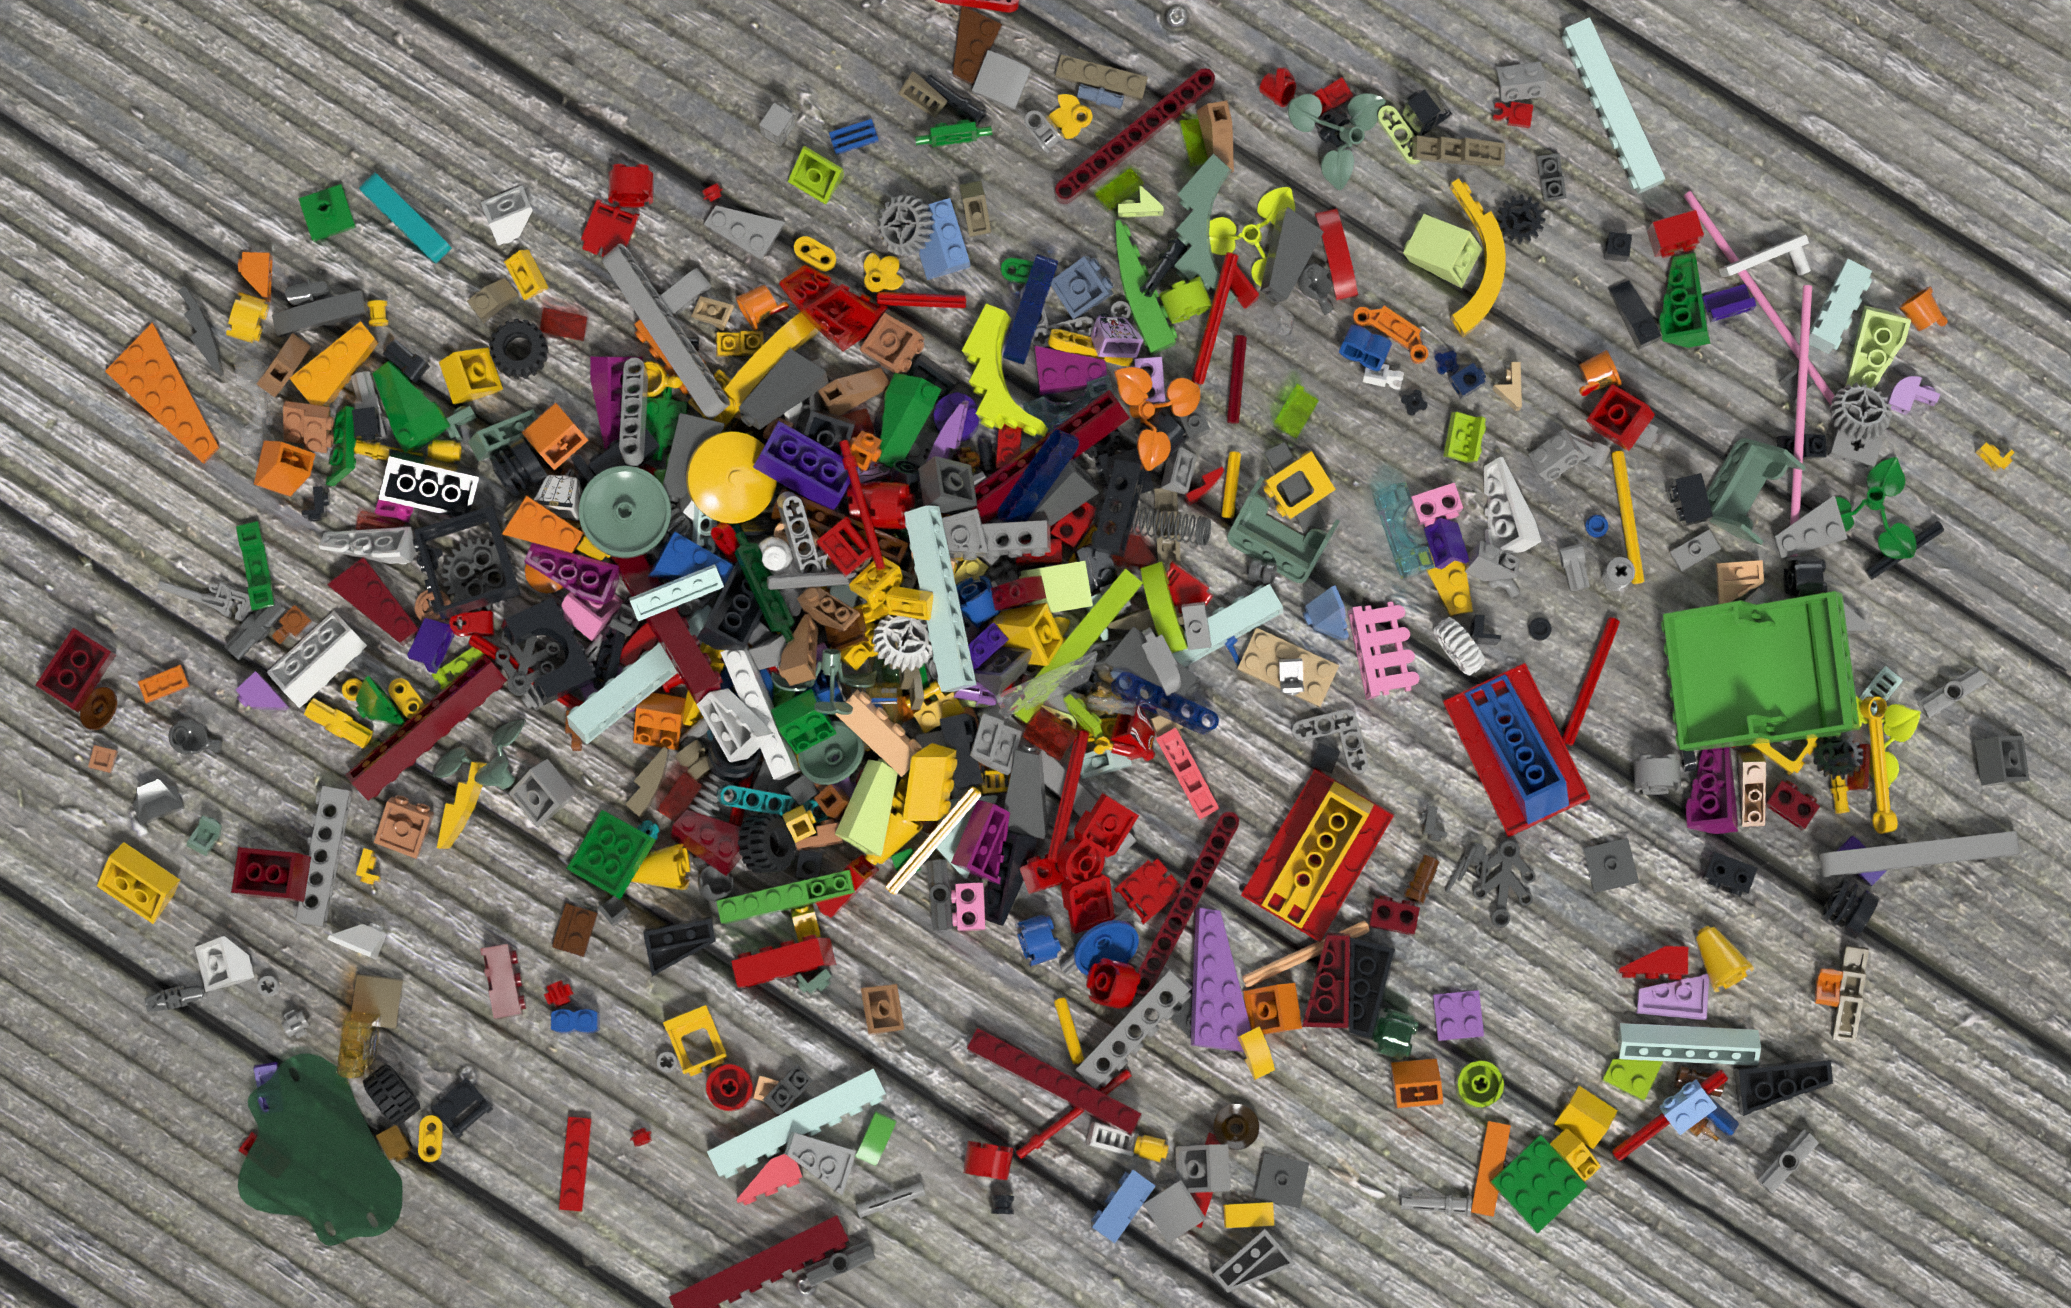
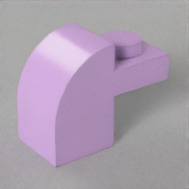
M1910 376L1902 379L1893 387L1889 393L1887 404L1891 405V410L1906 415L1910 412L1914 400L1934 406L1938 402L1940 394L1936 393L1935 389L1930 386L1923 385L1920 387L1921 377Z

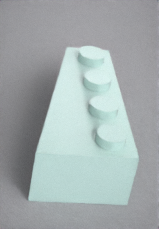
M1850 259L1845 261L1810 329L1809 345L1827 354L1833 349L1837 350L1843 339L1841 338L1843 330L1848 329L1853 319L1850 317L1853 310L1857 311L1862 302V298H1860L1862 291H1867L1872 282V278H1870L1872 270Z

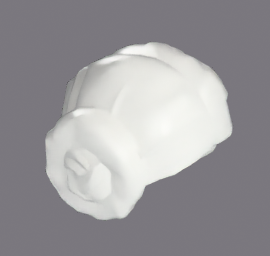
M769 537L759 543L764 566L775 576L785 573L793 559L788 543L778 537Z

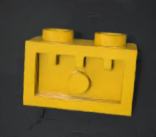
M883 557L885 569L877 571L873 561L849 584L850 590L866 599L869 608L872 610L885 601V594L892 587H900L904 582L900 567Z

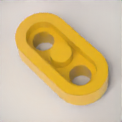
M803 236L796 240L794 252L799 259L821 271H829L834 268L836 255L832 249L808 236ZM803 246L810 248L807 253L801 251ZM828 257L829 262L824 264L821 262V259Z
M397 678L390 683L389 694L408 719L425 706L423 700L407 680ZM403 686L404 691L400 694L397 693L396 688ZM411 704L417 705L416 711L411 712L409 710Z
M433 1115L424 1117L419 1125L418 1153L421 1159L427 1162L437 1161L441 1157L443 1150V1122L440 1118ZM430 1123L436 1125V1129L433 1132L428 1130ZM429 1146L435 1148V1152L432 1155L427 1153Z

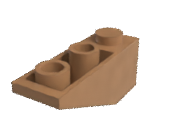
M1228 102L1208 103L1197 110L1207 157L1209 159L1215 154L1232 169V173L1234 172L1233 126Z
M292 333L256 385L273 397H276L311 346Z
M877 368L838 378L818 390L828 413L841 415L885 391L890 382L882 369Z
M808 587L797 598L805 614H809L812 619L828 627L845 631L860 616L858 611L820 587Z
M1761 752L1738 753L1742 827L1765 826V758Z

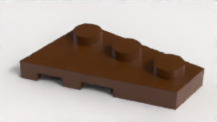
M964 6L961 7L953 77L974 85L987 51L991 50L1002 28L1001 23Z

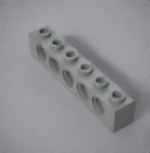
M1047 520L982 524L989 554L949 552V555L953 559L963 557V560H976L978 556H986L987 559H997L999 555L1018 558L1022 557V554L1031 553V556H1044L1046 552H1051L1050 524ZM1024 536H1032L1030 543L1026 545L1021 544V539ZM1009 537V542L1006 545H998L1000 538Z
M322 786V790L317 792L316 804H318L317 814H313L311 827H314L313 835L309 836L307 841L308 856H311L305 900L304 902H299V904L296 903L293 911V917H296L295 922L326 928L353 794L349 790ZM335 806L336 814L333 817H327L325 814L327 807ZM325 828H330L332 831V835L328 840L321 838V832ZM324 850L327 852V859L319 863L316 856L318 852ZM316 873H321L323 876V881L319 885L312 883V877ZM311 896L318 897V904L314 908H309L307 904Z
M1173 968L1169 970L1082 1062L1076 1071L1095 1089L1100 1085L1104 1088L1113 1079L1110 1074L1115 1069L1120 1071L1129 1062L1126 1057L1131 1052L1136 1054L1144 1046L1141 1041L1147 1035L1151 1038L1160 1029L1158 1023L1162 1019L1167 1021L1176 1012L1173 1008L1178 1002L1183 1005L1191 996L1189 991L1193 987ZM1163 991H1169L1173 995L1171 1003L1163 1001ZM1147 1008H1154L1157 1011L1156 1019L1152 1020L1147 1017ZM1132 1024L1140 1026V1036H1134L1131 1033L1130 1027ZM1116 1041H1122L1125 1044V1052L1120 1053L1116 1051ZM1104 1057L1109 1060V1069L1100 1067V1058Z

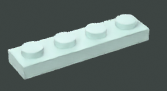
M714 564L633 596L629 600L638 621L721 589L724 585Z

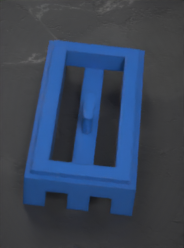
M872 119L829 132L836 155L879 142ZM866 127H869V128H870V129H867V130H864V131H861V132H858V133H855V134H851V135H848V136H845V137H842V138H839V139H835V137H838V136H841V135H844V134H847V133H850V132H853V131H856V130H860V129H863V128H866ZM872 134L871 138L838 148V144Z

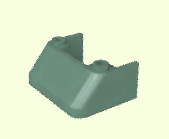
M1747 438L1740 439L1733 446L1707 491L1713 518L1709 521L1737 538L1762 545L1763 540L1752 532L1753 521L1746 514L1767 479L1777 480L1781 478L1788 467L1802 471L1806 467L1786 449Z
M1260 476L1230 529L1227 540L1232 547L1253 559H1261L1263 563H1276L1277 572L1296 583H1304L1310 576L1340 521L1338 519L1335 520L1328 534L1320 529H1311L1305 537L1266 515L1269 510V503L1264 497L1257 494L1265 479Z

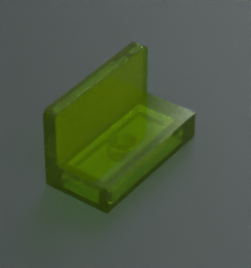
M1298 383L1273 424L1274 427L1295 439L1298 438L1319 402L1317 398L1304 391L1305 388Z

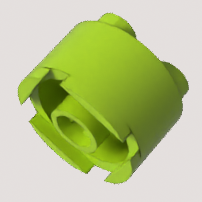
M1201 277L1191 279L1187 284L1185 281L1177 282L1172 285L1173 290L1168 289L1159 294L1172 324L1184 322L1195 314L1198 316L1211 309V300Z
M1475 1061L1467 1064L1459 1071L1455 1081V1088L1458 1097L1463 1103L1473 1108H1483L1492 1105L1501 1097L1504 1090V1081L1495 1065L1487 1061ZM1481 1078L1485 1088L1477 1090L1474 1081H1478Z

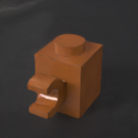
M814 783L820 791L814 798L827 816L839 820L844 815L850 797L842 787L837 785Z

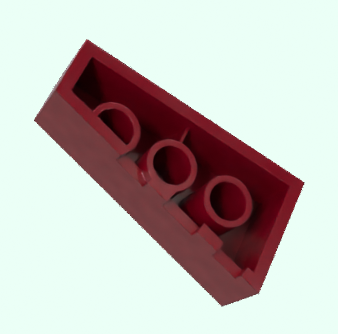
M364 557L327 584L334 592L402 646L416 637L419 631L418 627Z
M1327 932L1302 1027H1349L1350 933Z

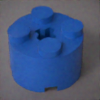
M979 576L980 579L973 580L972 577L966 578L956 584L961 612L976 628L980 627L984 621L999 615L1001 610L995 611L992 591L990 589L993 586L985 576Z
M1041 914L1016 923V929H1021V933L1017 935L1026 959L1031 958L1032 960L1028 963L1030 967L1057 958V953L1061 951V946L1058 938H1053L1051 930L1054 927L1050 916L1045 917Z

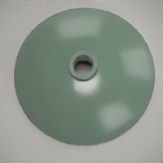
M833 721L832 724L837 734L798 754L799 767L810 781L822 785L838 783L849 777L859 766L864 754V742L844 722Z

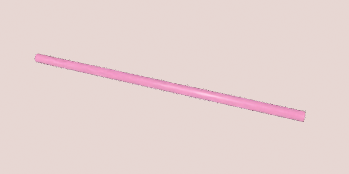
M1687 192L1683 197L1690 207L1697 211L1700 221L1730 263L1739 261L1692 192ZM1747 270L1738 272L1740 278L1799 360L1800 346ZM1808 358L1807 373L1813 378L1814 383L1831 406L1835 395Z
M1803 285L1794 442V457L1802 464L1812 286ZM1793 468L1790 525L1800 519L1802 470ZM1794 554V555H1791V556H1788V557H1795V556H1798V554Z

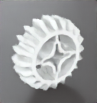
M887 615L884 620L878 623L872 639V644H875L874 652H879L878 659H885V665L892 664L893 670L897 666L901 668L902 672L906 667L910 671L914 670L915 666L920 669L923 663L929 661L930 655L933 653L928 637V625H923L922 619L917 620L915 618L896 615L891 617ZM904 637H906L904 645L901 646Z
M1448 617L1439 622L1433 629L1434 636L1441 648L1463 673L1467 675L1476 673L1485 664L1482 651L1455 619Z

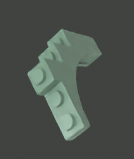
M1215 154L1205 162L1177 194L1181 198L1179 203L1188 211L1191 208L1193 209L1176 229L1179 233L1177 238L1186 246L1189 243L1192 246L1174 266L1178 269L1176 274L1184 281L1199 276L1206 289L1209 290L1212 287L1216 291L1220 273L1211 251L1209 237L1210 216L1220 187L1232 169ZM1230 289L1226 303L1228 302L1233 305L1238 297Z

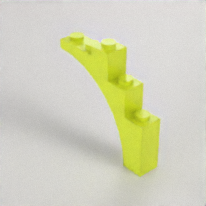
M986 304L962 349V352L967 357L966 360L977 366L969 383L974 388V393L984 397L975 414L981 420L980 423L990 429H993V427L1002 429L1003 425L1006 424L1014 429L1017 426L1023 428V431L1031 436L1038 434L1045 437L1048 431L1046 425L1018 406L1012 399L1005 384L1002 370V350L1005 335L1012 319L1006 311Z

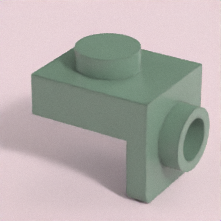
M465 406L459 407L453 411L454 415L446 418L450 424V427L446 430L451 438L456 437L459 442L463 439L457 428L477 418L470 406L467 408Z
M202 815L199 825L188 839L186 846L207 857L221 836L222 825L216 819Z
M825 969L807 983L798 973L796 977L799 980L796 984L803 993L808 991L810 994H813L817 989L821 992L831 984L829 980L832 976Z

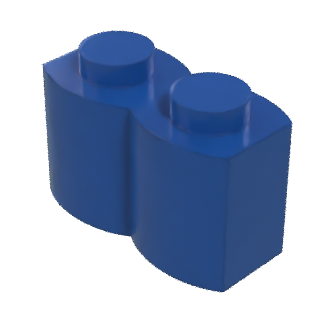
M1351 325L1339 353L1349 360L1360 362L1371 370L1380 371L1392 346V342L1381 335L1371 334L1361 326Z
M565 1009L556 1010L551 1013V1029L562 1034L572 1033L576 1030L587 1034L595 1033L600 1030V1014L589 1009L579 1010L575 1013Z

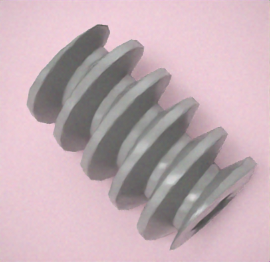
M1617 557L1611 560L1602 573L1605 587L1610 591L1616 592L1626 588L1634 578V565L1624 557ZM1618 571L1621 573L1619 577L1616 575Z
M709 774L712 783L704 781L703 784L707 790L699 789L698 792L701 798L694 796L693 800L696 805L689 804L688 807L696 813L714 818L715 816L711 810H720L717 802H719L717 799L718 789L723 785H736L733 782L723 781L714 774ZM729 790L724 792V795L730 796L731 794Z

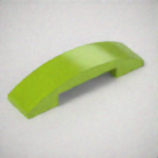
M1163 562L1141 568L1145 594L1158 636L1162 635L1172 654L1188 649L1183 628L1179 624L1168 587L1169 581Z

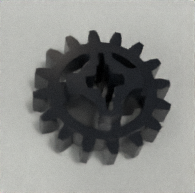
M1522 194L1519 200L1511 196V203L1505 200L1503 202L1505 208L1499 207L1497 212L1501 215L1497 216L1496 220L1501 222L1499 224L1500 230H1504L1502 236H1510V243L1517 239V243L1520 245L1522 240L1525 239L1528 244L1531 241V236L1535 239L1538 238L1539 235L1536 231H1543L1544 227L1540 224L1545 223L1546 218L1540 216L1544 213V209L1538 210L1537 207L1540 203H1531V196L1528 200H1524ZM1515 206H1522V208L1517 210L1511 209ZM1529 210L1533 212L1535 219L1531 217ZM1523 216V222L1521 224L1518 223V218ZM1506 220L1510 222L1512 230L1508 227ZM1525 229L1529 230L1527 233H1519V231Z
M1843 733L1840 737L1832 736L1831 739L1823 737V743L1818 741L1817 748H1814L1813 763L1817 765V771L1824 770V777L1831 774L1832 780H1835L1837 776L1845 780L1846 774L1853 777L1854 771L1859 772L1860 765H1863V749H1860V743H1853L1852 736L1845 739Z

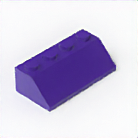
M780 421L776 424L753 466L756 470L833 511L851 482L848 471L844 469L842 462L844 458Z

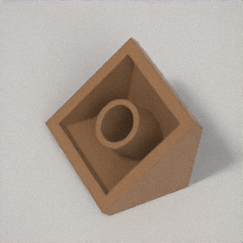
M897 984L861 988L869 1036L905 1030Z

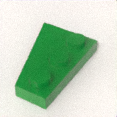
M345 406L336 414L333 431V444H336L332 456L329 457L328 464L332 465V473L330 477L326 478L325 485L334 487L353 471L356 466V459L354 458L356 438L354 437L352 415L354 407Z

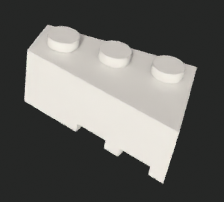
M729 689L709 692L697 704L729 762L748 759L775 734Z

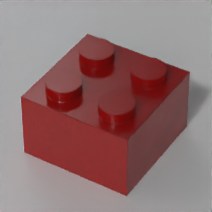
M1696 210L1652 222L1647 231L1654 256H1661L1662 258L1673 256L1675 251L1683 249V252H1688L1696 249V245L1700 243L1704 236Z
M1612 384L1586 421L1595 432L1625 450L1630 451L1655 414L1647 404Z

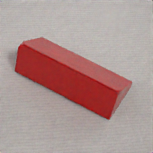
M1236 265L1230 289L1238 297L1237 300L1242 307L1247 309L1258 300L1259 293Z

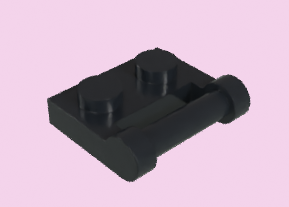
M466 1077L432 1106L431 1109L443 1121L451 1133L459 1139L468 1127L486 1112H491L493 1107ZM477 1100L480 1106L456 1126L453 1120Z

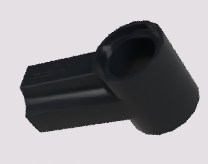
M396 339L390 342L383 352V355L401 369L400 371L415 384L430 368L426 361L416 353L410 352Z

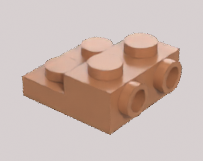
M884 313L859 350L891 372L902 374V372L905 373L910 369L912 365L911 359L915 353L919 354L923 350V341L925 339L918 331Z
M285 401L283 405L284 441L304 444V450L327 453L328 448H332L334 434H330V430L332 431L334 417H330V407Z
M396 795L395 798L391 797L386 803L374 843L417 859L425 836L428 834L434 812L429 811L430 807L425 804L418 803L415 806L408 803V798Z
M834 819L821 821V826H816L818 836L813 834L796 842L798 852L800 850L843 844V839L835 835L840 823H835Z

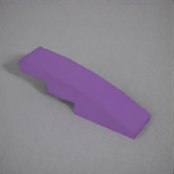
M969 401L960 403L947 420L932 447L927 461L934 456L948 459L950 448L956 449L960 446Z

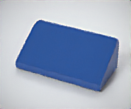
M1712 1099L1717 1108L1706 1117L1725 1135H1733L1739 1125L1738 1121Z

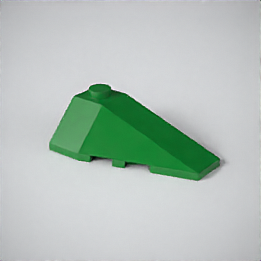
M1696 253L1675 256L1672 259L1668 287L1659 319L1663 342L1687 348L1711 344Z
M391 361L386 362L372 373L393 434L404 452L420 450L450 427L440 407L435 402H431L426 398L420 388L417 389L409 382V378Z
M897 373L893 374L884 394L885 406L884 413L882 414V434L880 435L882 442L879 447L882 453L877 462L892 470L895 461L905 460L941 392L939 387L923 378Z
M367 676L355 699L359 704L356 707L363 719L367 716L371 721L402 726L405 721L378 683L370 676Z

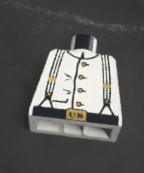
M563 468L560 476L549 475L546 477L534 500L564 520L579 521V503L583 493L579 480L574 477L573 473L575 471L570 468Z

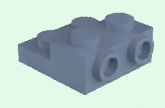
M1090 256L1082 257L1049 281L1072 319H1077L1089 309L1099 305L1114 294L1111 290L1114 287L1113 283L1107 276H1102L1099 271L1101 265L1094 257L1092 259Z

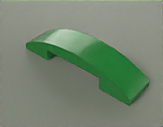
M259 522L236 526L249 587L247 589L251 609L253 611L274 606L271 574Z

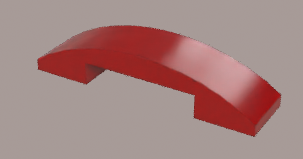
M1333 209L1316 213L1317 226L1324 231L1321 238L1336 301L1358 296L1352 261L1338 210Z

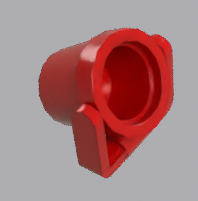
M1277 68L1276 75L1268 73L1262 79L1259 91L1276 105L1283 108L1294 98L1296 83L1294 76L1287 68Z

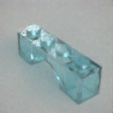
M1107 375L1087 382L1084 392L1074 400L1053 402L1045 397L1023 403V409L1028 414L1041 420L1048 428V433L1106 391L1110 390L1116 399L1117 395L1110 377Z
M1406 482L1391 484L1372 493L1401 579L1414 577L1435 568L1428 546L1417 544L1408 534L1406 515L1413 502Z

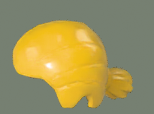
M653 361L644 363L648 374L647 397L659 395L666 387L675 389L682 385L683 382L678 376H667L664 367L659 363Z

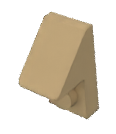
M700 296L691 317L713 324L724 331L734 306Z
M1511 362L1509 369L1505 371L1506 382H1510V384L1494 385L1492 390L1515 411H1520L1522 407L1521 362Z

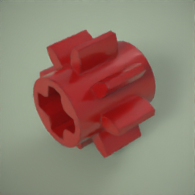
M560 980L546 987L548 993H545L544 997L547 1004H554L555 1008H559L571 1002L569 996L573 995V991L569 983L564 985L563 981Z

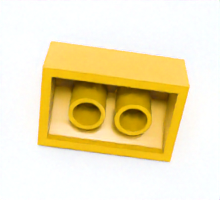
M931 743L912 756L903 820L938 821L949 813L951 808V802L949 801L950 793L954 787V780H952L953 772L957 766V759H955L957 750Z
M123 842L109 856L97 887L154 924L174 896L180 879Z

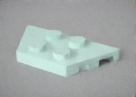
M982 796L978 800L995 804L998 796ZM960 799L949 800L951 802L950 810ZM976 802L936 847V850L944 856L947 862L964 879L968 878L970 872L952 864L951 861ZM945 816L939 819L938 824L944 819Z

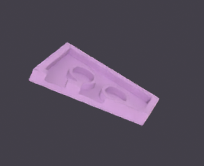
M1708 974L1639 989L1637 1013L1706 1020L1709 988Z

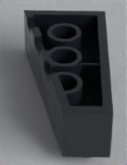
M1351 937L1350 1035L1373 1041L1396 950Z
M1828 1058L1734 1067L1739 1113L1743 1116L1770 1107L1781 1101L1792 1099L1803 1093L1833 1084L1831 1060Z

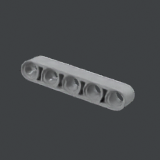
M639 358L627 360L623 371L619 448L624 462L629 466H637L644 459L648 374L643 361Z

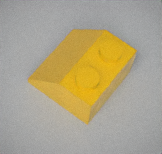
M489 347L454 352L439 361L453 404L471 402L503 390L495 364L490 356Z

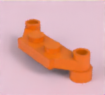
M1386 306L1375 310H1369L1366 307H1359L1355 310L1353 321L1356 325L1361 327L1371 325L1409 351L1410 359L1413 363L1421 364L1426 361L1428 349L1422 345L1419 335L1421 329ZM1358 316L1365 317V320L1360 321L1358 319ZM1415 353H1420L1422 358H1416Z

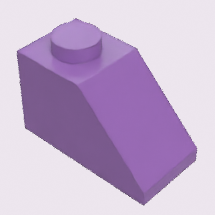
M256 671L235 689L239 694L237 699L245 708L248 705L253 709L287 710L289 708L283 699Z

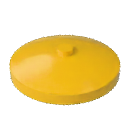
M733 431L718 433L704 440L693 452L686 471L688 493L695 506L707 517L724 523H741L759 515L770 503L777 485L776 480L753 468L765 445L751 435Z

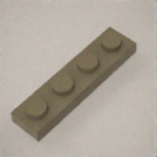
M1061 55L1055 78L1097 89L1102 87L1105 88V91L1139 100L1143 99L1148 77L1065 55Z

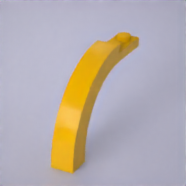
M1458 178L1451 183L1449 188L1475 226L1482 241L1485 257L1484 274L1479 289L1473 298L1463 308L1454 313L1450 319L1463 338L1483 321L1494 305L1504 279L1506 253L1502 232L1492 211L1483 215L1484 210L1478 201L1474 202L1470 196L1471 190L1466 182L1462 183Z
M801 312L798 313L747 361L725 387L724 393L728 397L730 405L714 419H710L707 416L703 419L724 423L722 430L724 432L739 413L740 405L790 348L794 351L797 350L805 342L815 337L819 330Z

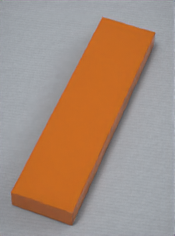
M1487 1121L1471 1213L1494 1217L1498 1191L1490 1181L1503 1169L1511 1125Z

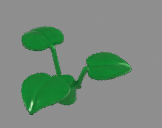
M1893 457L1882 461L1869 472L1866 480L1867 487L1869 488L1866 499H1863L1854 511H1851V504L1846 499L1841 497L1835 498L1845 532L1854 526L1852 516L1856 515L1865 505L1871 510H1880L1886 530L1878 538L1880 551L1890 558L1910 559L1914 557L1916 552L1914 533L1908 526L1902 523H1896L1890 529L1885 514V507L1883 506L1885 496H1896L1905 487V475L1900 467L1898 458Z

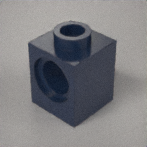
M1472 363L1451 376L1449 382L1459 398L1463 399L1484 386L1486 375L1480 366L1476 367ZM1471 375L1475 379V383L1467 385L1463 377Z

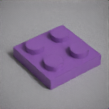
M1479 990L1433 995L1437 1041L1484 1037Z

